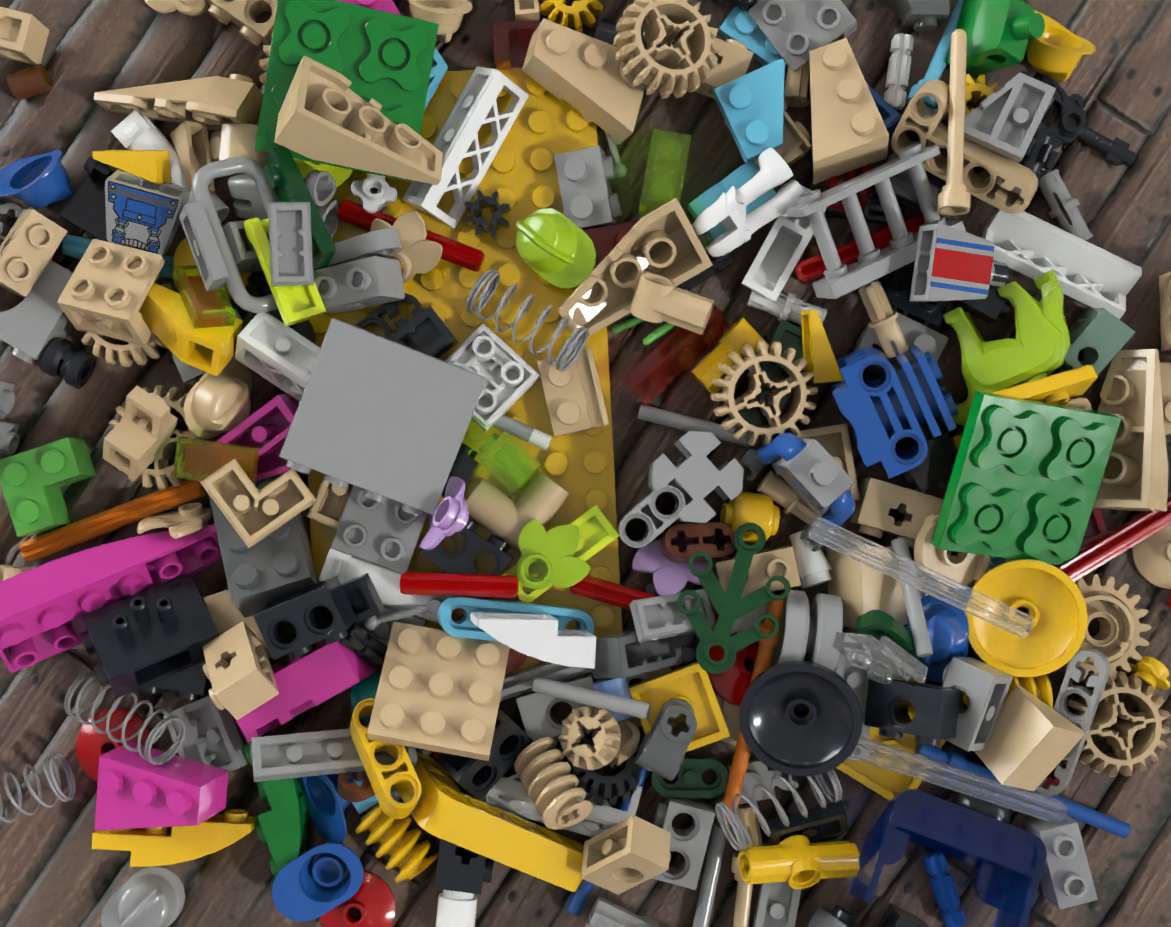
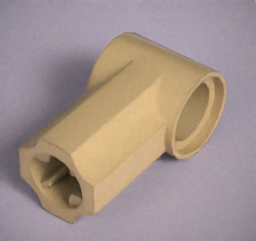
M642 273L630 313L644 321L652 323H662L665 321L702 335L711 315L714 300L677 288L673 281L661 275Z

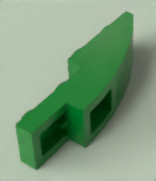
M271 730L260 737L272 736ZM245 742L244 751L251 764V742ZM299 778L257 782L262 799L265 802L269 801L270 806L257 815L259 821L256 822V829L261 842L268 844L272 855L269 861L274 878H276L278 872L284 866L306 852L308 812L304 791Z

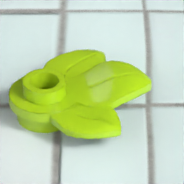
M532 519L524 526L518 538V545L522 556L516 567L517 577L524 586L530 589H542L549 584H553L561 588L574 586L587 576L591 567L583 560L574 556L579 542L578 526L560 525L546 532L544 526L536 519ZM533 562H539L544 567V572L539 577H534L529 573V565Z

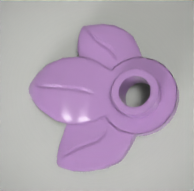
M456 476L450 477L445 490V498L436 507L434 515L427 514L430 529L420 544L421 548L425 550L435 548L445 536H451L455 532H460L467 524L469 511L467 510V501L464 499L465 481Z
M677 535L671 542V545H682L686 548L688 545H694V542H683L680 540V535ZM661 540L651 541L646 546L640 547L635 554L632 569L637 572L653 573V583L660 596L680 593L688 581L701 585L698 577L690 573L688 563H674L665 558L660 548ZM693 562V567L695 570L703 572L708 568V563Z

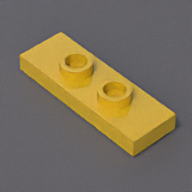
M1085 365L996 391L993 394L1063 405L1070 398L1083 395L1098 376L1092 365Z

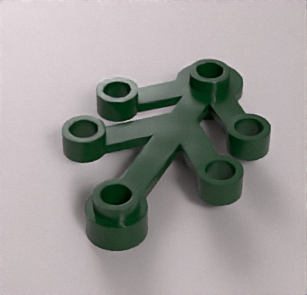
M755 523L740 525L733 535V546L737 550V554L725 593L712 571L713 561L707 553L696 552L689 559L688 569L690 573L698 577L718 614L714 632L700 610L702 602L697 592L686 590L677 599L678 610L687 616L700 640L696 648L697 662L703 670L711 674H721L728 671L735 663L737 651L760 639H770L779 631L777 618L771 614H763L755 620L754 626L730 637L734 620L772 600H782L790 592L789 581L783 576L776 575L771 577L764 587L741 598L753 555L759 553L766 542L765 532ZM747 531L755 533L757 543L747 545L743 541V534ZM696 558H704L707 561L708 568L705 571L699 572L694 569L693 561ZM773 581H780L784 585L785 590L782 595H775L771 592L770 585ZM685 596L694 597L697 602L696 608L693 610L684 609L681 604L682 598ZM768 619L773 623L774 629L771 634L761 632L759 628L761 620ZM712 646H719L723 649L724 656L722 660L714 661L710 658L709 650Z

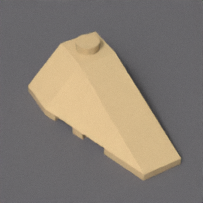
M305 55L303 56L278 114L275 143L316 161L432 185L440 183L443 153L405 123H399L398 125L393 123L380 112L383 106L373 98L366 102L348 88L352 82L341 73Z
M1157 349L1120 350L1111 362L1100 392L1101 402L1097 411L1116 415L1121 418L1093 508L1167 512L1168 461L1159 352Z

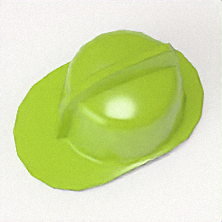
M542 208L531 213L525 220H519L515 224L518 228L515 240L518 253L524 262L547 282L558 288L571 289L579 286L594 270L596 266V250L593 241L585 231L562 213L552 208Z

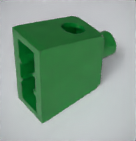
M963 0L956 29H963L967 34L966 74H970L971 77H977L1019 64L1024 59L1028 40L1039 38L1044 33L1045 22L1042 15L1035 13L1034 8L1022 0ZM950 53L947 61L948 64H950Z

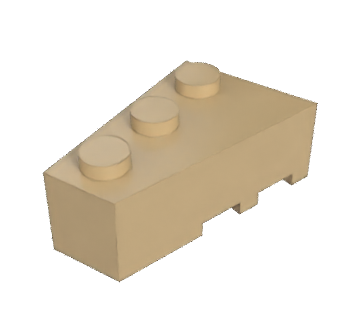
M543 19L531 36L522 71L560 101L564 99L582 113L581 117L587 122H594L610 135L609 139L618 146L633 133L646 85L641 83L639 86L633 87V81L636 78L633 73L622 75L623 68L627 63L615 60L616 53L620 48Z
M847 38L809 51L813 184L830 179V177L838 176L887 158L889 133Z

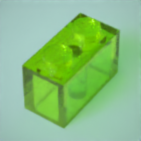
M653 129L638 215L645 216L674 198H677L680 203L692 135Z
M506 431L501 436L494 432L479 448L483 455L478 461L510 492L516 495L543 467Z

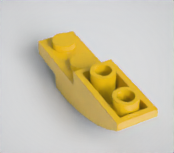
M231 809L226 810L224 815L215 814L195 826L97 830L92 833V849L131 851L130 867H154L177 864L215 853L237 842L256 828V822L259 820L257 816H248L247 810Z

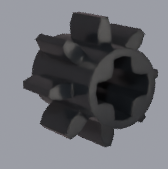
M1036 131L1019 164L1032 170L1037 178L1040 173L1047 174L1048 170L1053 169L1059 155L1058 152L1050 150L1053 139Z
M478 190V199L474 203L468 201L464 203L466 209L471 212V216H467L463 221L465 226L476 225V238L479 239L484 232L490 233L491 237L495 240L497 239L496 231L500 227H510L509 222L502 216L511 211L510 205L502 204L499 206V193L497 191L489 197L483 196V193ZM489 208L492 213V221L485 222V219L482 217V209Z

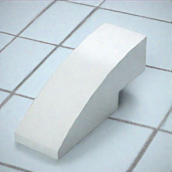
M802 186V188L804 189L805 193L811 191V190L805 188L804 186ZM786 213L776 218L741 282L742 285L776 302L814 234L808 216L788 217Z
M471 612L470 621L497 641L522 654L558 665L595 669L596 636L586 630H558V619L550 614Z

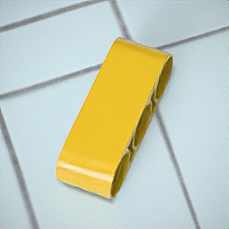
M364 699L354 708L349 726L350 736L383 812L390 818H406L413 812L421 797L422 788L403 745L367 739L368 728L362 726L359 719L363 716H371L375 699ZM387 752L392 755L395 763L387 766L381 765L375 759V754ZM396 788L404 789L410 795L411 800L407 803H399L392 798L390 791Z

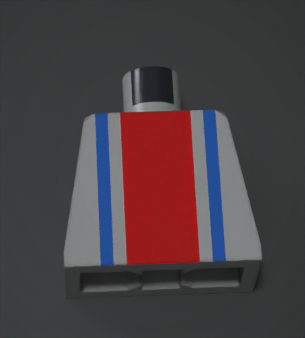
M937 223L920 226L909 301L931 302L986 299L989 285L998 287L1005 285L1009 275L1008 265L993 261L995 246L992 241L945 224Z

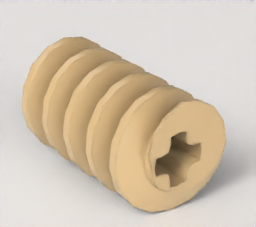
M544 737L531 743L518 755L514 763V769L519 777H521L523 786L528 790L529 797L535 802L536 810L543 816L545 826L552 830L564 829L585 819L592 811L593 804L590 801H583L586 792L583 788H576L579 780L575 775L569 774L571 772L570 764L562 762L564 755H562L560 749H555L557 746L556 740L552 737Z

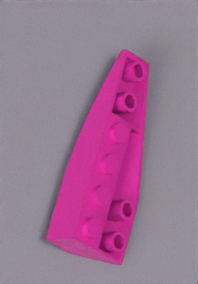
M215 525L203 526L202 529L178 539L171 537L169 531L92 547L50 561L1 581L0 656L10 674L20 669L28 668L41 660L62 651L70 650L74 646L83 643L80 633L87 631L82 615L187 573H190L192 577L221 559L222 555Z

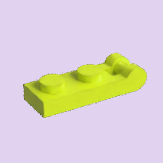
M258 217L245 220L244 228L247 238L253 244L285 327L322 316L326 309L315 282L314 286L272 287L270 242L267 237L269 235V218L261 221Z

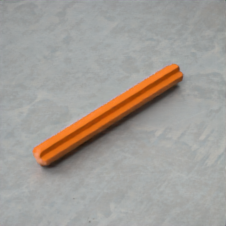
M196 477L192 480L187 479L182 481L181 486L174 487L171 485L166 489L158 490L24 541L20 544L19 549L25 561H35L138 522L148 516L201 498L205 495V489Z

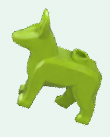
M1053 269L1034 280L1037 288L1041 290L1042 299L1040 302L1035 300L1016 281L997 289L1000 297L1008 299L1015 308L1016 339L1006 338L985 342L974 324L970 313H964L962 307H958L943 315L945 322L952 326L957 333L962 356V374L968 389L966 401L956 405L959 414L952 417L955 424L966 425L975 391L993 393L1048 377L1047 375H1050L1064 364L1070 348V335L1064 316L1062 287Z

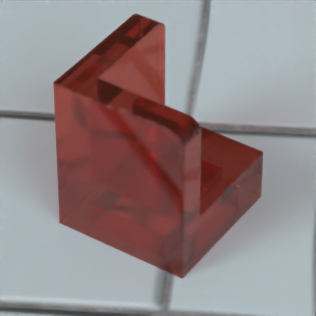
M540 21L493 22L494 60L497 70L523 68L531 36L539 26Z

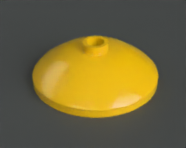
M1034 559L1010 560L988 570L973 585L964 608L969 625L968 639L975 652L986 664L1015 677H1037L1061 668L1077 653L1087 631V607L1078 586L1059 568ZM1018 607H1026L1028 609V614L1025 618H1015L1014 612Z

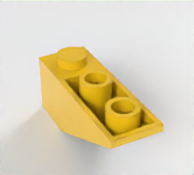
M153 283L139 309L148 328L181 362L218 376L235 355L237 337L242 331L243 320L223 312L228 323L198 325L186 296Z

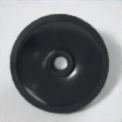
M790 661L766 669L748 686L740 707L741 732L751 752L768 767L788 775L815 776L838 767L852 754L861 734V708L850 685L833 670L812 662ZM805 704L809 709L800 712L795 709V705Z

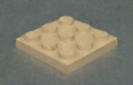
M393 621L367 731V739L489 761L510 647L499 641L454 637L444 630Z

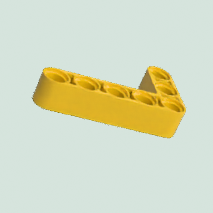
M417 752L418 761L416 766L413 767L420 781L422 791L421 797L411 814L421 828L440 839L563 889L576 892L582 881L581 871L584 845L462 793L450 775L434 759ZM396 788L404 803L411 800L406 790Z

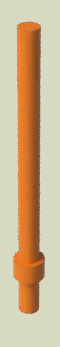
M786 598L779 601L772 600L768 603L766 614H771L777 618L779 631L770 639L758 640L759 646L750 684L759 674L770 668L774 648L780 645L783 629L780 628V622ZM765 619L764 623L759 624L762 633H772L774 626L770 620ZM741 727L723 802L733 812L734 797L737 793L742 792L751 752L743 738ZM740 797L737 798V808L739 805Z

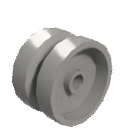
M790 589L788 596L785 597L786 601L780 622V628L783 629L780 645L774 648L771 667L784 662L806 661L825 666L835 672L840 653L843 628L841 597L817 593L811 604H809L805 591Z

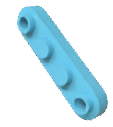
M450 596L442 602L438 610L440 626L449 635L460 638L497 641L470 621L471 612L550 614L558 619V630H566L567 623L575 620L577 623L575 630H586L594 634L592 618L586 612L576 607L484 597ZM462 608L464 611L463 617L459 621H453L451 619L453 610Z

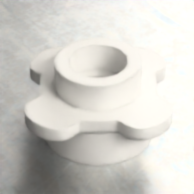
M370 174L366 179L362 181L356 180L351 184V193L354 196H358L360 205H363V209L368 213L381 211L387 207L388 203H393L397 199V190L387 184L384 176ZM372 189H376L378 192L376 194H372L370 191Z

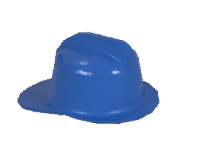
M56 149L46 154L26 157L0 170V197L14 195L36 209L57 204L71 198L74 192L69 184V174L60 161L62 151Z
M941 594L927 595L921 598L933 654L921 657L920 661L913 665V668L926 679L944 683L942 680L943 672L952 661V658L968 657V618L963 608L952 598ZM908 623L907 629L911 632L910 623Z
M338 774L299 777L308 811L317 831L329 843L341 844L345 840L347 833L343 811L350 802L344 800L338 794ZM353 777L349 778L348 783L354 782Z
M324 843L308 850L289 862L278 872L272 884V899L276 909L284 917L296 922L311 921L323 916L341 903L349 900L358 892L363 882V866L360 858L351 848L340 843Z

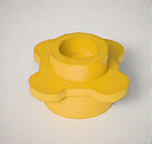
M1142 656V660H1139L1135 665L1129 663L1131 671L1128 673L1142 679L1141 687L1144 683H1148L1149 686L1155 688L1154 692L1160 688L1163 690L1170 688V682L1167 680L1169 671L1157 659L1150 656Z

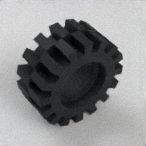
M593 732L589 733V739L584 735L578 745L589 744L594 748ZM639 746L631 757L620 764L621 770L614 776H602L593 770L575 767L571 763L570 775H575L579 780L576 788H583L585 790L586 796L584 800L590 801L592 796L596 797L595 805L599 806L603 805V799H608L609 806L616 805L617 797L620 798L622 803L628 800L629 793L633 795L637 784H639L642 767L635 764Z

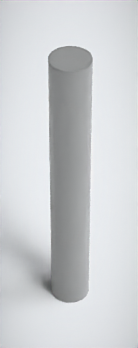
M643 404L640 405L637 419L687 432H712L718 440L749 447L746 440L748 432L740 440H737L732 436L735 429L733 427L725 430L718 423Z
M898 538L892 540L891 544L917 657L930 656L933 654L907 538Z
M536 676L533 682V692L646 720L650 714L651 704L539 676Z
M720 824L713 825L692 927L709 926L727 839Z

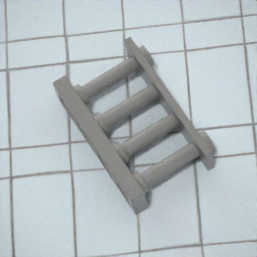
M920 143L906 146L897 151L898 158L822 193L820 189L802 194L797 197L799 204L786 209L788 217L808 216L827 269L823 272L825 277L812 283L817 298L837 299L915 261L919 232L913 234L907 231L890 181V177L902 171L908 170L925 221L922 226L940 223L966 232L963 221H946L945 217H940V214L937 212V205L922 162L939 155L938 146L922 148ZM872 185H875L893 237L889 240L891 245L882 250L874 247L856 195L857 192ZM840 200L842 201L860 253L857 255L858 261L848 266L841 263L822 210Z

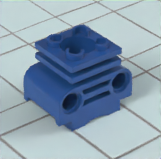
M916 345L909 348L915 361L913 364H910L904 354H896L895 358L900 367L897 371L894 370L884 353L877 348L865 347L836 360L842 373L843 381L830 383L833 396L841 413L853 426V437L865 466L868 467L881 461L889 479L917 467L927 457V441L919 426L920 424L925 423L934 438L942 435L935 421V418L938 416L949 431L957 428L952 418L959 414L951 394L946 393L945 387L939 388L936 380L943 378L935 358L931 357L929 351L923 353ZM872 364L881 366L876 376L871 378L862 376L867 366ZM912 437L907 445L902 447L895 446L901 438Z

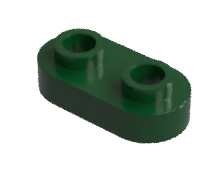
M871 610L858 617L856 621V639L884 663L893 667L903 668L913 666L920 661L921 657H917L912 632L894 617L882 610Z
M685 756L676 779L671 782L665 781L662 776L651 772V781L654 789L660 795L667 798L718 797L725 792L729 777L724 763L711 756ZM711 769L715 771L716 776L713 781L705 782L702 780V773L705 770Z

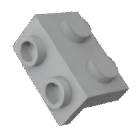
M599 145L554 155L564 215L582 230L618 224L617 217L622 216V207L618 193L612 194L610 179L616 178L612 156H606Z
M210 696L201 698L168 713V717L178 716L185 722V739L178 750L179 756L229 772L249 764L244 751V744L231 713L226 708L222 711L219 710ZM172 721L167 724L173 742H175L179 735L180 726L177 721Z

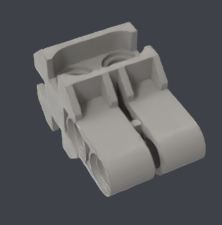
M688 431L674 443L686 457L684 461L675 467L663 453L649 465L648 487L651 492L620 519L617 527L620 539L630 547L640 548L653 541L675 520L707 523L716 513L704 498L715 490L723 501L728 498L732 501L742 492L744 468L734 458L730 462L726 461L717 469L706 456L721 442L712 432ZM663 492L671 495L675 504L674 509L667 515L658 512L655 505L656 498ZM633 518L641 519L646 527L644 536L639 540H630L625 534L626 524Z

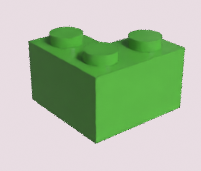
M67 437L0 460V485L17 537L37 536L71 524L60 487L96 476L85 439Z

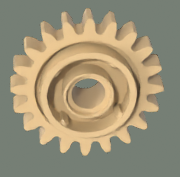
M1089 573L1086 577V582L1082 577L1074 582L1084 597L1088 613L1086 635L1077 653L1083 650L1094 649L1105 654L1111 666L1109 675L1115 680L1117 679L1116 667L1125 672L1131 671V667L1127 662L1128 658L1142 660V656L1135 648L1137 645L1149 646V642L1139 635L1140 632L1150 630L1151 626L1140 623L1139 619L1149 612L1148 609L1134 608L1141 597L1137 594L1126 595L1129 589L1127 583L1115 585V579L1112 576L1104 575L1100 581L1098 574ZM1097 618L1100 623V630L1097 635L1091 637L1088 632V625L1092 619ZM1093 658L1080 663V666L1086 669L1084 679L1087 675L1091 676L1100 672V669L1094 666L1095 659ZM1070 661L1059 669L1067 672Z

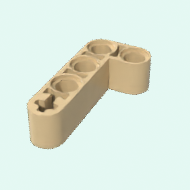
M934 79L925 82L910 100L891 138L892 148L897 155L898 150L915 143H920L922 148L938 146L939 151L940 148L947 149L948 126L941 123L949 109V85L944 81ZM929 96L934 98L938 103V109L927 107L923 102V97ZM906 130L915 131L919 135L920 141L910 140L906 135ZM964 139L963 185L967 187V192L1004 212L1017 214L1024 211L1029 206L1038 187V178L1035 173L1014 160ZM941 153L922 162L926 171L946 181L947 158L943 157ZM980 166L988 170L990 177L979 176L976 174L974 167ZM999 177L1003 178L1000 185L996 184ZM1014 187L1021 189L1019 194L1012 191Z

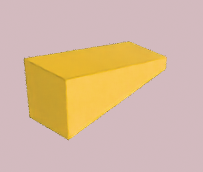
M169 150L92 151L93 159L156 184L172 182Z
M817 309L800 310L803 358L807 360L804 372L811 371L815 374L812 380L805 383L843 381Z

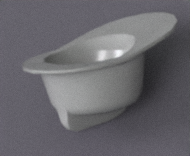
M154 866L141 869L132 875L109 898L102 910V927H169L176 920L184 906L186 896L183 883L178 875L168 868Z

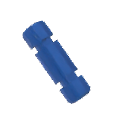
M940 851L924 855L922 861L926 872L930 875L928 878L938 907L942 910L940 913L944 924L947 927H963L966 925L967 920L963 908L961 909L958 906L961 902L951 874L946 871L948 865L945 856Z

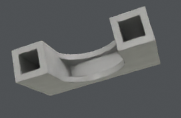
M49 260L27 297L14 308L0 312V344L4 341L13 346L14 348L11 353L14 356L33 364L35 360H42L46 349L55 339L61 338L64 340L72 323L57 301L74 272Z

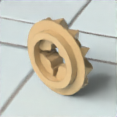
M586 705L572 709V713L567 719L562 721L563 727L558 739L562 745V755L567 757L573 766L586 770H596L606 766L615 758L621 744V731L617 720L608 710ZM583 726L587 730L592 731L601 729L593 738L594 748L589 744L577 745L584 737Z

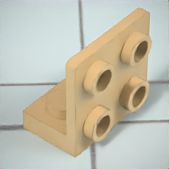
M93 239L57 303L77 329L145 346L152 333L144 322L139 309L165 261L159 254Z

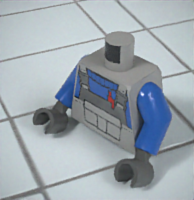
M783 433L771 440L770 444L761 446L758 451L749 449L738 462L740 465L747 466L751 470L746 476L747 480H754L766 464H771L820 518V521L814 522L800 535L801 540L807 535L815 540L816 546L812 549L813 552L818 551L831 539L832 533L855 510V501L850 493V489L854 484L853 479L815 439L797 437L792 433Z

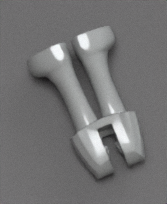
M314 170L308 173L303 180L331 239H333L339 225L337 214L340 207L339 201L332 199L336 191V183L329 172ZM245 173L230 177L228 180L230 194L233 198L237 199L233 203L235 215L248 220L256 217L259 219L268 218L252 177Z

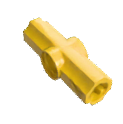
M795 835L784 839L778 845L745 847L744 850L741 849L738 854V872L742 882H746L748 885L788 882L789 886L793 889H805L815 885L820 879L856 876L860 870V853L856 844L850 843L849 840L810 843L808 837Z

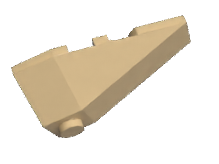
M230 74L229 78L212 76L100 91L94 93L93 100L110 112L130 115L134 110H137L141 115L144 113L149 119L174 124H181L186 120L207 125V130L221 131L222 124L243 123L257 125L263 94L251 78L240 74Z
M674 198L643 216L558 308L562 318L569 317L567 327L571 333L579 327H585L589 331V336L629 314L642 273H653L666 277L673 281L676 287L713 266L678 199Z

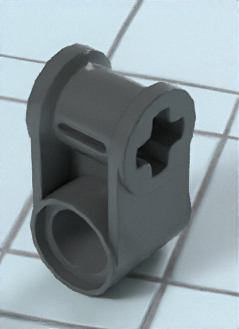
M673 698L663 704L650 731L641 743L635 758V764L670 781L675 778L697 729L694 709L689 702L684 699ZM680 713L684 714L686 723L679 722L676 727L672 726L670 716L677 718Z

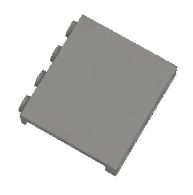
M332 318L279 457L287 459L286 466L296 471L309 474L310 470L313 469L326 474L325 481L333 485L348 488L350 483L364 489L363 495L375 501L386 503L387 498L402 503L401 509L412 515L423 517L425 512L434 515L487 379L484 376L352 324Z

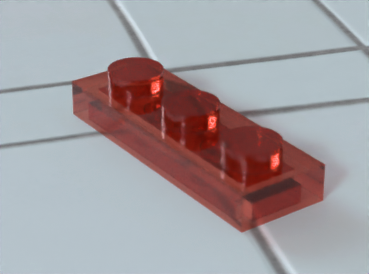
M713 304L711 315L702 335L679 327L623 378L635 395L647 405L654 397L659 396L666 386L678 375L689 369L694 361L711 345L717 343L723 334L730 329V326L720 310Z

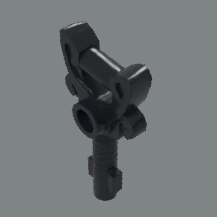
M1043 76L1040 79L1041 82L1056 88L1036 130L1053 139L1050 150H1056L1061 145H1068L1076 138L1105 154L1103 159L1115 166L1121 163L1129 167L1133 163L1137 153L1128 149L1129 143L1118 137L1112 141L1084 125L1086 112L1081 109L1084 104L1082 96L1072 94L1068 97L1064 89L1055 80L1048 76ZM1055 105L1058 109L1057 120L1050 126L1043 124L1052 106Z

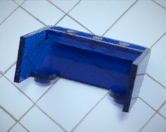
M904 789L896 793L866 837L859 859L860 870L853 877L848 894L872 904L883 866L898 862L904 855L908 841L979 867L974 882L975 892L982 902L998 908L993 927H1026L1047 857L1043 841L1035 834L919 790Z

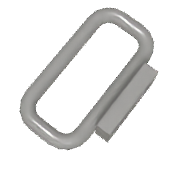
M233 157L211 162L202 166L194 175L192 190L195 201L186 203L179 216L206 291L222 288L226 283L231 297L242 309L252 313H265L276 310L278 307L273 294L264 297H254L246 291L208 186L210 181L215 178L236 173L248 174L256 185L267 217L268 203H279L276 193L266 182L264 167L255 160L247 157Z

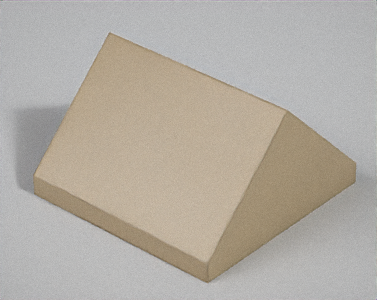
M892 546L826 549L827 560L832 567V570L829 571L832 580L828 581V594L841 597L843 627L856 628L858 617L871 610H882L894 617L902 625L909 623Z
M1017 684L1004 700L987 749L974 752L1002 785L1035 791L1085 733Z

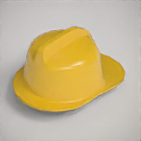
M1035 11V13L1042 15L1045 29L1041 37L1028 40L1026 49L1027 61L1040 74L1058 82H1064L1070 77L1082 56L1094 53L1096 47L1090 41L1075 35L1049 16Z

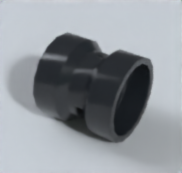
M57 338L46 349L40 363V369L52 377L60 376L64 378L66 384L80 389L92 376L97 358L85 350L77 351L73 349L71 343Z

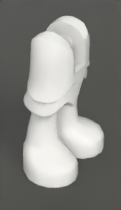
M769 147L760 154L758 159L760 170L752 179L737 190L732 186L726 193L723 192L719 199L704 210L694 221L692 227L697 235L707 232L718 223H721L726 230L706 246L708 253L712 257L723 256L749 241L755 231L775 218L786 214V209L799 204L797 197L805 194L804 189L797 181L790 180L772 198L746 215L747 205L793 176L787 163L773 148Z

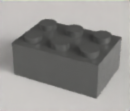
M283 474L263 479L253 484L260 491ZM209 496L231 602L245 618L253 616L269 603L319 583L302 512L249 549Z

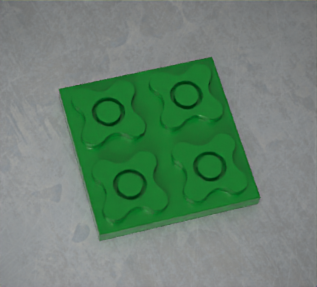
M278 0L255 151L270 153L272 148L281 146L274 142L278 114L304 55L341 73L352 82L348 88L366 102L373 98L383 106L380 112L396 125L405 123L420 135L439 24L337 0ZM290 150L295 159L412 182V180L312 160Z
M975 391L931 544L939 550L1009 559H1034L1055 565H1061L1074 558L1079 553L1121 418L1110 413Z

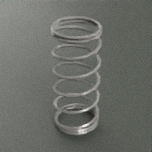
M495 269L486 271L477 280L466 301L467 312H470V314L477 313L482 321L495 317V328L497 331L504 332L512 328V339L515 343H521L530 338L529 349L532 354L541 353L548 348V364L556 365V369L560 370V372L569 369L585 347L589 337L588 329H585V327L576 329L565 342L557 360L551 362L550 353L552 346L566 327L569 317H564L561 320L551 340L544 347L537 351L533 350L535 333L549 316L551 305L545 307L537 319L533 330L527 336L520 340L516 339L515 330L517 323L530 308L534 300V294L529 295L525 299L515 320L503 329L499 328V313L515 294L517 283L511 284L506 290L496 312L489 317H482L481 310L494 295L500 279V273L495 271ZM488 280L481 293L478 304L475 307H473V303L478 292L485 284V282Z
M89 671L79 676L72 683L65 696L64 708L66 714L73 719H78L84 725H92L95 731L100 734H107L113 742L123 743L127 750L139 752L140 757L149 763L161 765L169 761L182 746L185 739L186 726L185 722L178 716L168 717V712L165 709H158L153 712V706L149 700H143L137 704V695L134 692H130L126 695L134 697L133 708L129 711L122 724L109 730L111 714L126 695L119 697L113 703L106 716L94 721V710L102 702L106 690L111 686L108 685L102 688L100 685V691L95 701L88 709L79 713L78 704L81 694L86 686L98 677L95 671ZM94 676L79 691L75 703V713H72L70 702L74 691L86 678ZM142 704H148L150 706L148 718L134 735L125 739L127 722L132 717L136 708ZM163 712L165 719L161 720L153 728L145 746L140 747L143 730L150 719L157 713ZM91 714V722L83 719V717ZM106 719V730L99 729L96 724ZM177 721L180 731L174 744L162 755L151 757V747L162 736L167 724ZM122 727V739H116L111 735V732L117 731ZM138 735L137 748L130 747L126 741L132 740Z
M53 753L46 756L43 761L44 772L49 786L57 797L52 804H45L41 801L42 788L38 774L32 765L25 764L23 775L26 786L38 802L35 810L31 812L22 809V793L17 778L13 773L5 772L3 777L4 788L11 803L18 812L12 819L3 818V803L0 794V822L2 820L6 823H13L17 821L20 813L31 816L38 811L40 805L52 808L56 806L59 800L67 802L74 798L76 793L75 777L70 764L63 755ZM53 758L58 760L66 774L69 786L68 797L61 791L60 774ZM27 767L31 769L35 777L38 796L30 785ZM7 775H10L15 783L19 805L10 793Z
M834 769L826 773L832 782L835 795L827 786L822 774L814 776L818 785L811 776H806L816 800L823 808H826V801L822 792L830 801L836 803L841 801L843 796L841 784ZM773 775L770 784L771 792L763 785L755 784L752 789L753 802L745 795L737 793L733 803L734 812L724 802L720 801V804H716L715 811L719 824L735 850H744L746 843L749 846L752 845L750 836L740 820L737 808L738 797H742L750 804L756 812L763 831L770 837V829L757 806L755 796L757 788L763 789L771 797L781 821L786 827H789L788 817L776 799L774 791L775 779L782 780L790 788L799 811L807 818V809L801 797L794 789L792 775H789V782L779 775ZM725 815H726L728 821L730 822V824H731V826H732V828H733V831H734V833H735V835H736V838H735V836L733 835V833H732V831H731V829H730V827H729V825H728V823H727V820H726V818H725Z

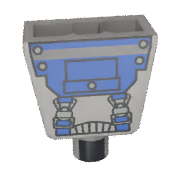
M116 170L105 181L106 237L108 242L163 256L174 241L181 222L179 216L184 205L189 201L191 190L168 183L156 184L128 172Z

